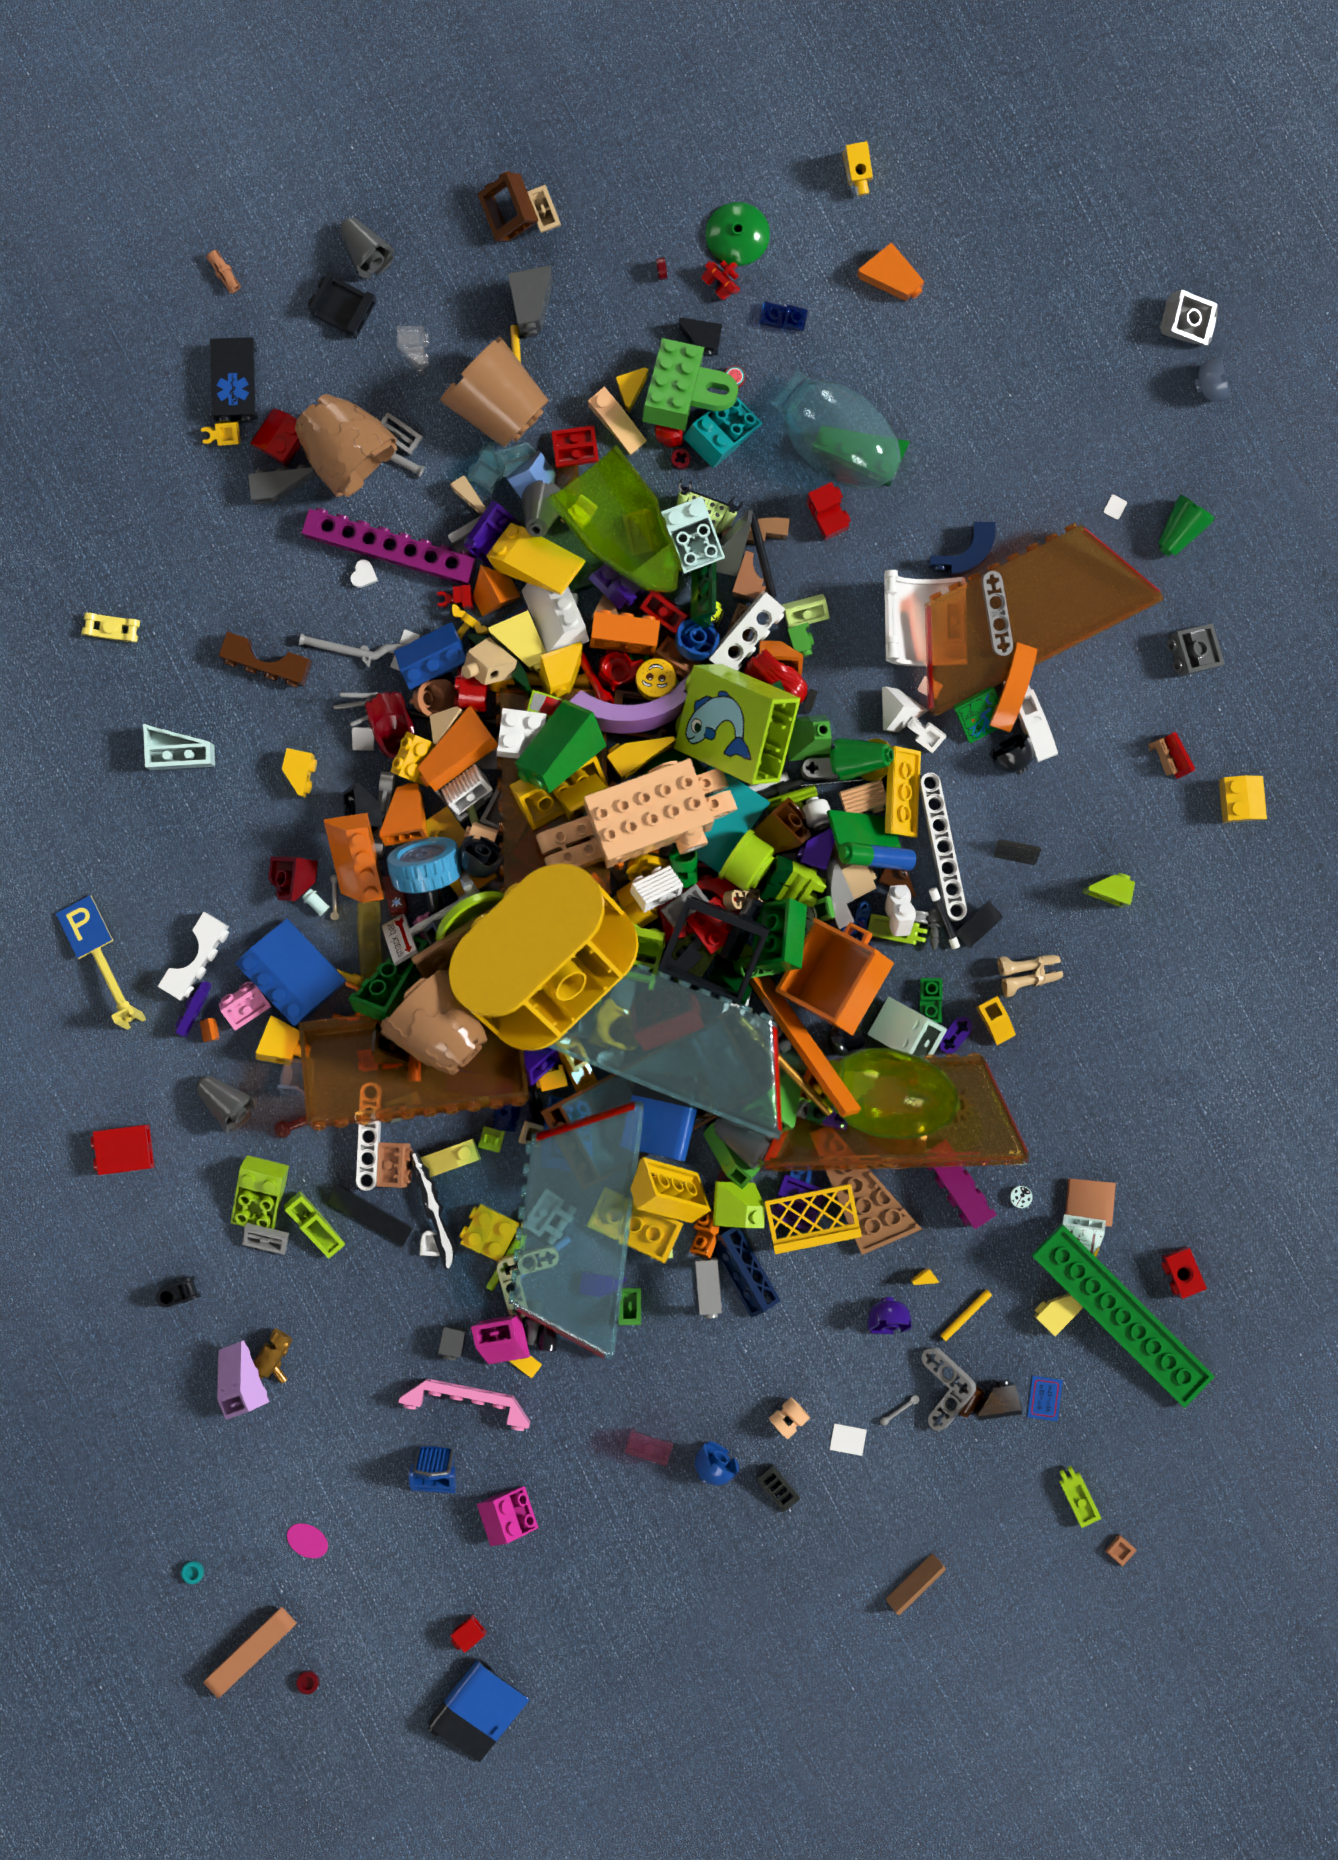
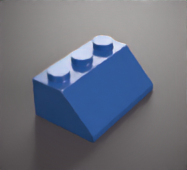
M452 622L394 651L399 669L409 690H415L421 684L435 680L463 666L467 656V651Z

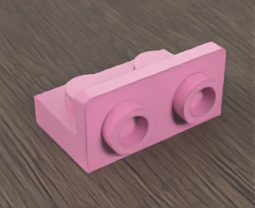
M249 981L242 984L235 993L225 995L219 1003L220 1011L234 1030H237L272 1007L260 989L253 982Z

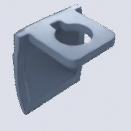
M293 1058L291 1065H283L280 1085H277L280 1094L308 1096L314 1078L315 1060Z

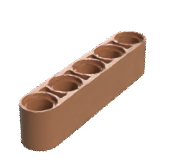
M281 1607L203 1681V1684L218 1699L283 1638L297 1622Z

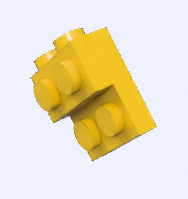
M406 732L405 737L401 740L398 754L392 762L390 772L424 785L419 778L422 774L417 767L436 745L432 741Z
M480 1204L479 1208L476 1206L473 1208L469 1216L472 1222L469 1227L464 1226L459 1236L462 1239L460 1244L498 1262L504 1257L520 1223L484 1204Z

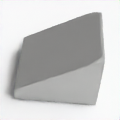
M352 727V750H375V738L371 727Z

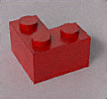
M832 482L809 492L806 501L825 541L848 530L849 522H851L847 511H842L840 507L841 498H843L838 486L834 487Z

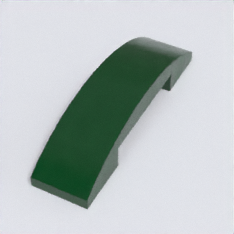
M469 634L467 636L472 647L487 638L477 634ZM496 642L517 660L515 671L511 676L515 685L531 697L532 688L522 665L507 648Z

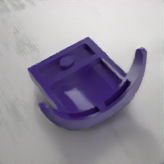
M492 500L467 536L463 545L476 558L494 569L486 555L510 523L519 526L522 523L501 505Z

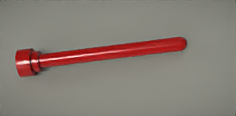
M582 650L581 667L596 693L595 698L613 704L614 699L611 693L602 688Z

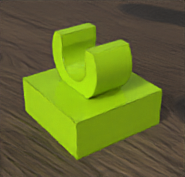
M484 1126L478 1147L500 1153L505 1131Z

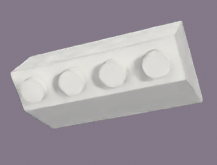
M529 583L525 585L521 591L547 653L580 641L582 644L589 642L586 626L569 587L565 589L562 595Z

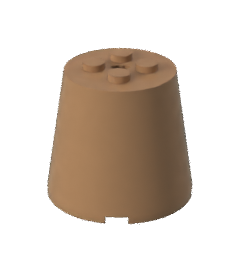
M498 337L496 341L494 340L461 373L463 379L457 385L453 382L440 398L444 405L503 448L511 441L516 443L524 435L525 431L531 428L544 413L542 409L549 402L548 398L501 337Z

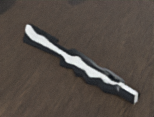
M419 1152L411 1154L417 1187L420 1186L422 1191V1202L428 1219H432L437 1233L433 1237L445 1269H449L459 1248L441 1217L444 1206L438 1200L439 1191L435 1189V1181L430 1177V1169L423 1164Z

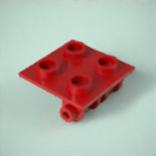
M718 895L709 901L711 904L726 909ZM696 911L686 918L687 926H685V930L689 934L695 933L711 955L725 944L733 925Z

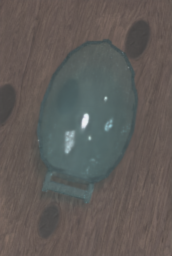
M796 369L794 371L795 375L774 400L771 399L769 402L784 415V428L794 449L811 467L834 482L846 484L857 489H873L894 480L901 462L899 442L887 419L866 397L846 385L822 379L810 380L801 371ZM801 380L805 381L803 384H801V385L792 393V395L790 396L789 400L787 401V403L785 404V406L782 408V407H781V404H782V403L785 401V399L790 395V393H791V392L794 390V388L799 384V382H800Z

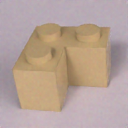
M834 841L830 857L833 856L839 864L854 900L877 889L873 881L876 879L872 868L842 863Z

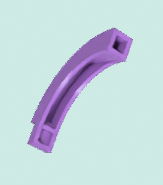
M688 675L670 693L644 704L618 705L607 703L588 695L582 690L570 702L592 711L601 731L610 733L644 732L661 727L680 716L683 712L687 695L685 683Z

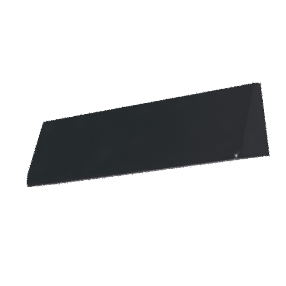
M340 1184L336 1185L328 1201V1204L402 1247L414 1229L413 1226Z

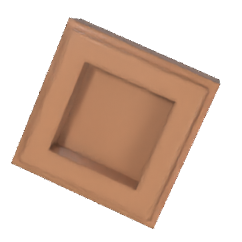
M1120 1534L1105 1550L1122 1567L1137 1551Z

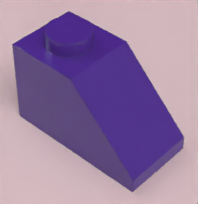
M831 828L799 846L796 855L799 858L798 863L821 871L827 869L835 841Z
M553 1043L540 1050H524L528 1085L532 1086L559 1062L558 1045Z

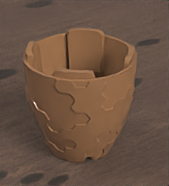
M324 394L318 398L317 402L319 404L310 405L296 421L295 430L306 452V456L318 477L322 479L336 497L343 495L349 497L362 488L364 480L382 462H387L397 451V438L381 421L350 401L330 394Z
M439 969L428 979L422 978L405 993V1000L390 1018L386 1017L382 1020L380 1025L382 1028L381 1033L387 1039L393 1041L412 1057H415L416 1060L450 1075H454L459 1071L457 1068L459 1065L461 1067L466 1066L482 1049L481 1043L485 1044L487 1042V1037L480 1020L458 1001L450 986L449 974L445 970L439 971Z

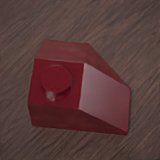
M271 856L268 879L277 889L275 894L278 900L296 901L315 883L318 861L298 857Z

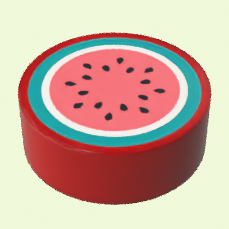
M730 366L726 369L725 373L732 376L737 382L738 388H740L745 382L746 375L744 370L739 366Z

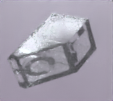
M397 326V348L399 353L420 374H425V367H429V355L425 354V346H429V333H425L423 326Z

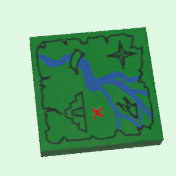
M992 686L953 705L969 743L998 729L989 726L995 706L999 702L995 689Z

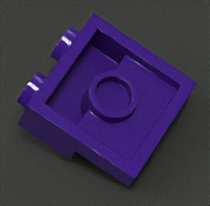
M617 556L593 572L588 578L618 609L624 605L630 606L637 599V596L641 598L649 590L647 586L650 583L636 566L629 570Z

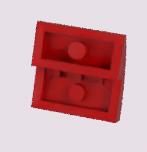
M594 425L551 431L556 468L599 462Z

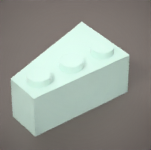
M143 724L145 767L147 769L215 767V750L211 742Z

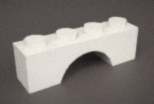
M203 912L192 930L199 944L195 960L184 968H169L158 987L179 1000L189 999L195 990L193 985L197 979H202L207 970L204 967L208 961H212L217 955V946L228 937L229 931L227 930L230 926Z

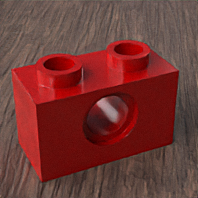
M656 589L649 593L640 606V609L655 617L656 620H660V623L673 633H676L681 622L690 615Z
M1183 1247L1162 1256L1164 1262L1161 1263L1164 1273L1166 1275L1169 1274L1172 1283H1169L1174 1295L1184 1299L1207 1289L1189 1247ZM1184 1267L1187 1270V1275L1184 1279H1179L1177 1272L1180 1268Z

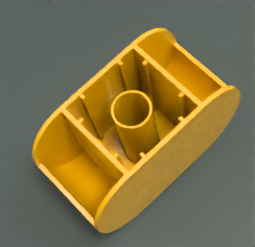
M571 864L544 866L527 875L520 883L511 885L505 891L503 899L488 914H483L475 919L471 930L460 940L452 955L449 967L450 986L458 1001L507 1045L525 1051L540 1050L559 1040L630 971L638 953V936L631 919L588 872Z

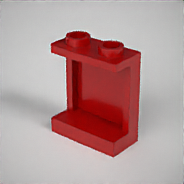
M149 1124L93 1132L90 1142L92 1149H95L96 1158L93 1159V1167L98 1172V1175L155 1168Z

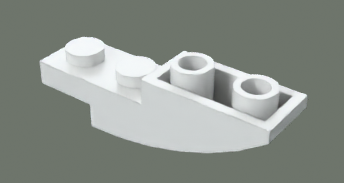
M1028 686L1018 717L1024 735L1027 734L1033 744L1034 756L1037 762H1041L1058 755V751L1034 690H1031L1030 686Z

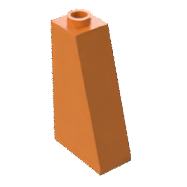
M471 706L464 711L417 767L422 774L419 777L426 787L431 786L435 792L498 747V743Z

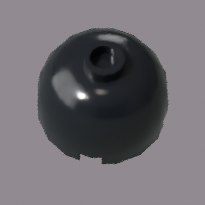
M1021 734L1002 741L999 743L1001 748L997 751L993 748L989 753L993 763L1000 771L1010 774L1015 772L1016 774H1021L1028 769L1027 766L1033 760L1034 747L1027 734H1025L1024 738H1022Z
M475 835L468 836L459 848V865L471 877L487 878L493 875L503 860V856L501 857L500 847L486 837L481 836L480 839H473Z

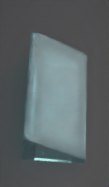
M529 442L495 451L493 452V457L502 477H506L534 456L537 451Z

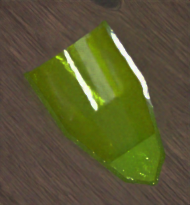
M617 445L572 483L558 493H552L547 498V501L589 554L645 591L670 593L676 590L681 561L673 539L668 533L665 518L662 517L658 506V499Z

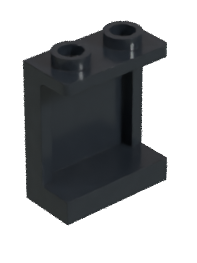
M328 272L326 277L323 276L321 278L317 294L312 295L309 300V311L312 316L357 339L377 302L375 295L368 291L364 293L335 278L333 273Z

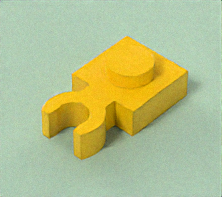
M238 421L216 423L215 429L210 426L201 429V432L207 431L210 434L209 439L202 440L204 444H209L216 439L218 446L241 443Z

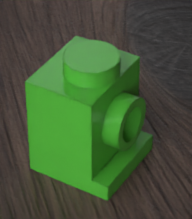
M808 622L787 629L791 648L803 654V658L813 654L811 645H814V640L811 632L807 633L809 629Z

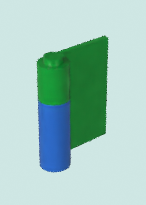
M837 810L827 811L842 863L911 871L915 867V852L912 849L901 848L897 835L885 834L884 816Z

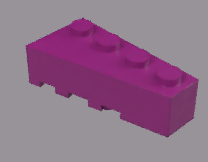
M946 1139L923 1153L925 1157L922 1159L923 1163L929 1171L933 1169L937 1175L934 1178L940 1189L945 1188L949 1195L946 1198L953 1208L957 1206L961 1212L958 1216L964 1226L969 1225L971 1228L977 1229L997 1216L994 1209H990L986 1204L987 1199L975 1187L973 1178L966 1169L964 1170L962 1167L963 1163Z

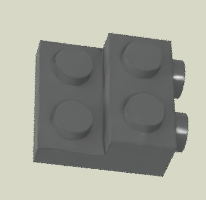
M1213 623L1177 631L1168 636L1167 647L1169 651L1173 652L1175 658L1173 668L1176 672H1179L1180 677L1225 665Z

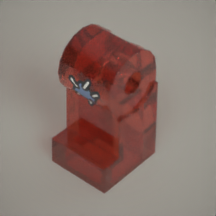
M390 875L380 877L391 916L409 913L406 893L394 888Z

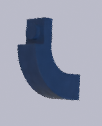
M974 522L971 528V545L968 550L955 556L930 555L928 568H933L935 572H944L946 569H950V577L962 576L975 570L986 559L993 546L996 522Z

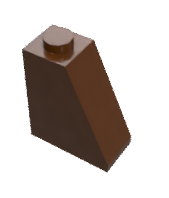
M789 797L774 809L754 830L755 836L774 848V854L799 847L811 836L809 829L805 828L804 825L806 817L803 811Z

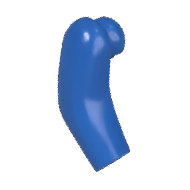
M860 901L855 912L853 924L863 929L871 912L869 902ZM847 926L841 928L840 931L844 932ZM854 930L851 935L858 933V931Z

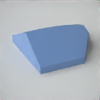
M539 451L506 477V479L522 500L524 489L530 483L538 480L548 484L550 482L554 483L556 473Z

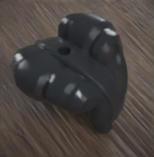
M860 1024L853 1036L831 1025L827 1043L833 1053H837L839 1056L851 1057L863 1052L865 1042L862 1037Z

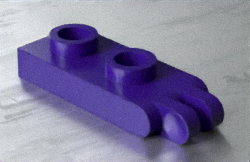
M203 981L194 996L189 997L185 1005L187 1010L184 1016L181 1015L176 1022L175 1027H177L175 1033L183 1037L188 1036L211 989L210 982Z

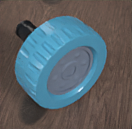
M428 837L405 843L394 849L387 857L388 871L394 888L405 893L423 892L426 909L429 912L428 917L444 907L440 888L456 881L463 872L458 861L459 848L457 843L446 837Z

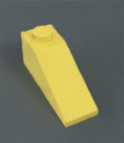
M474 1139L421 1157L423 1164L430 1169V1177L481 1159Z
M1068 1293L1048 1300L1046 1303L1044 1301L1041 1302L1035 1309L1037 1313L1034 1317L1052 1335L1056 1336L1083 1307Z

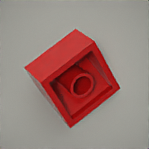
M273 408L250 444L287 467L301 446L295 430L297 419L288 413Z

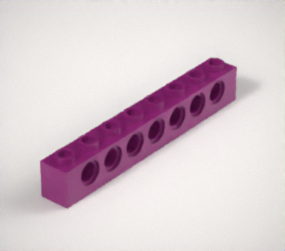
M316 507V510L309 509L302 530V535L305 538L461 585H470L477 562L473 558V554L460 551V553L452 551L451 547L446 545L436 547L431 545L432 542L419 538V541L410 539V535L402 532L396 535L390 533V529L378 526L377 529L369 527L370 524L365 521L357 520L356 523L349 521V517L342 514H336V516L329 515L328 511ZM326 523H333L331 531H323V526ZM347 529L354 530V534L350 538L343 536ZM368 535L375 536V540L371 544L364 543V539ZM389 541L396 543L392 550L385 549V544ZM413 547L416 549L415 555L411 557L406 556L405 551ZM431 553L436 554L437 559L434 562L429 563L426 561L427 555ZM449 560H456L458 562L454 569L446 567Z

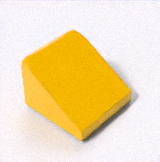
M925 1268L910 1280L913 1285L939 1283L929 1268Z

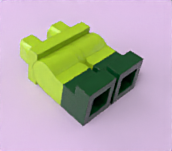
M777 855L760 882V898L767 901L769 898L776 900L791 898L813 908L817 901V894L813 893L812 890L823 893L826 888V879L817 876L816 868H809Z

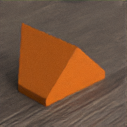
M480 565L473 599L483 617L521 598L511 577Z

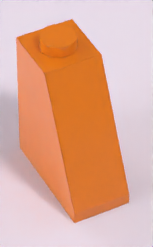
M892 242L859 268L857 277L860 280L904 301L909 300L911 297L915 299L923 292L922 288L925 281Z
M406 783L396 788L379 832L385 846L428 838L424 796L418 783Z

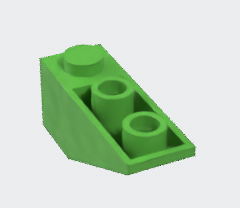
M713 1121L704 1131L703 1135L725 1175L743 1189L764 1163L758 1159L761 1162L755 1170L750 1168L715 1134L716 1128L713 1127L715 1121Z

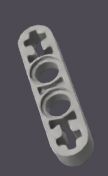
M988 571L981 578V586L991 646L995 654L1006 656L1012 652L1013 640L1003 580L998 572ZM990 575L997 579L993 586L994 590L999 589V593L988 595V591H992L991 584L986 582V580L990 579ZM994 596L999 597L1001 600V605L997 609H993L990 606V599ZM997 618H1001L1005 623L1004 628L1000 631H997L993 626V622ZM1006 632L1007 636H1002L1003 643L1008 644V647L1004 648V652H1002V649L997 648V645L1001 644L1000 637L995 638V634Z

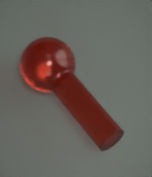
M309 1114L289 1123L287 1121H280L275 1125L274 1132L279 1138H286L291 1134L292 1130L314 1122L313 1116Z

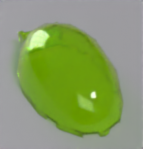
M871 1048L846 1056L841 1061H830L833 1069L838 1076L840 1073V1079L861 1107L857 1114L842 1118L852 1127L879 1138L905 1140L933 1135L948 1126L961 1108L956 1085L944 1071L920 1056L897 1049ZM826 1096V1099H824V1101L827 1104L832 1105L836 1113L840 1115V1113L835 1108L829 1097Z

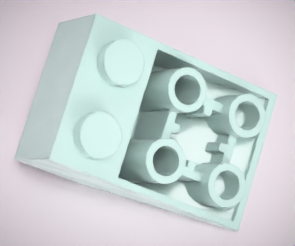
M702 496L661 512L684 574L725 558Z
M888 996L868 1035L926 1068L947 1029Z

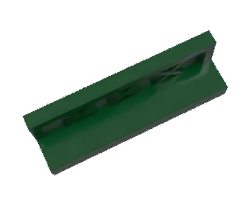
M716 562L691 571V620L704 629L711 626V616L716 614Z

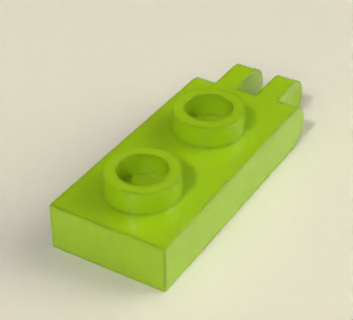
M870 914L867 931L872 933V937L916 945V941L925 943L926 938L919 937L918 933L927 934L928 930L919 928V923L914 922L909 936H894L889 927V917Z
M1072 1466L1067 1467L1070 1473L1069 1477L1066 1476L1064 1470L1059 1471L1062 1477L1059 1483L1080 1527L1083 1528L1102 1518L1080 1473H1075Z

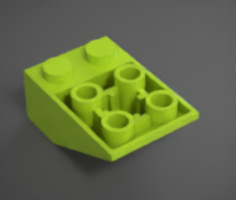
M247 1155L239 1170L230 1223L244 1227L246 1223L274 1229L289 1166Z

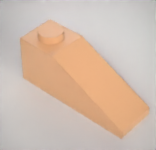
M605 387L588 400L589 408L630 455L647 442L627 413Z

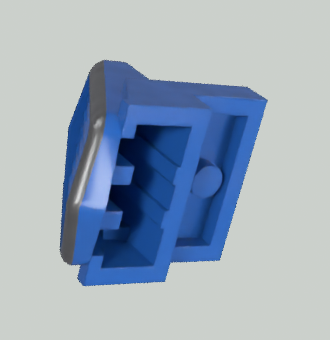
M440 1446L418 1447L414 1464H411L409 1472L411 1491L455 1493L456 1470L453 1467L454 1449Z

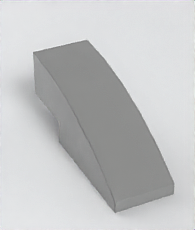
M832 856L826 869V896H830L835 912V918L832 920L837 928L841 929L850 922H854L847 903L853 901L854 898L839 864Z

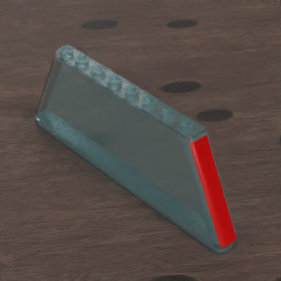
M638 963L636 967L632 966L630 971L559 1040L548 1046L551 1049L772 1138L780 1139L782 1134L777 1023L772 1021L774 1017L761 1012L760 1016L752 1013L753 1008L740 1004L739 1008L731 1005L732 1000L720 996L719 999L710 996L712 992L700 987L698 991L690 989L691 984L680 979L677 983L670 981V975L659 971L657 975L650 973V968Z
M639 1101L623 1104L531 1135V1142H526L525 1155H529V1161L524 1163L523 1176L527 1177L526 1185L522 1184L520 1197L524 1198V1205L519 1206L518 1219H522L521 1227H517L516 1240L519 1241V1249H514L513 1262H517L516 1270L512 1269L511 1283H515L514 1291L509 1292V1304H512V1309L603 1359L610 1360L614 1359L633 1206V1196L630 1189L634 1176L637 1173L644 1104Z

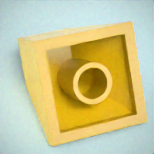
M581 641L540 656L539 681L546 694L557 698H563L570 694L580 672Z

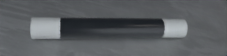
M932 888L929 890V893L951 948L957 949L960 947L944 904L937 888Z

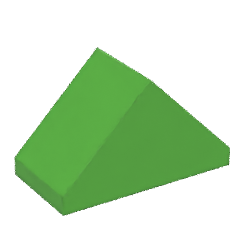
M619 1288V1325H641V1288Z

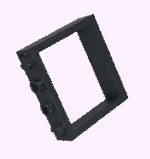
M688 895L658 971L662 972L661 975L666 976L668 979L673 980L675 977L682 980V984L687 987L694 988V986L702 988V992L707 995L715 996L717 994L722 996L723 1001L727 1003L740 1004L771 927ZM690 908L760 936L738 992L668 964Z

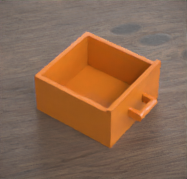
M814 917V924L804 939L802 969L786 971L775 992L791 1003L853 1036L894 962L877 949L868 945L872 938L871 932L851 922L842 932ZM854 930L864 934L861 941L850 936Z

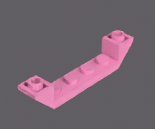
M428 1378L403 1394L398 1402L402 1403L404 1408L416 1409V1407H421L425 1390H428V1394L433 1396H441L443 1393L450 1395V1399L462 1401L463 1398L472 1399L471 1403L484 1405L485 1402L493 1403V1407L499 1409H506V1406H508L510 1410L507 1425H511V1429L524 1431V1428L528 1429L530 1426L529 1418L513 1395Z

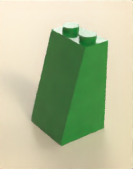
M564 700L515 762L520 779L525 783L528 782L534 785L537 789H543L550 793L607 745L594 713L568 700Z

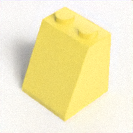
M529 611L488 627L492 639L507 648L529 672H540V656L547 652Z

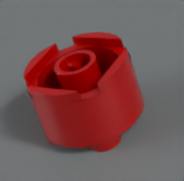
M458 667L457 677L455 678L457 696H455L454 707L457 706L465 711L471 706L474 711L486 712L487 700L485 699H487L488 684H482L474 676L469 679L465 678L462 674V667Z

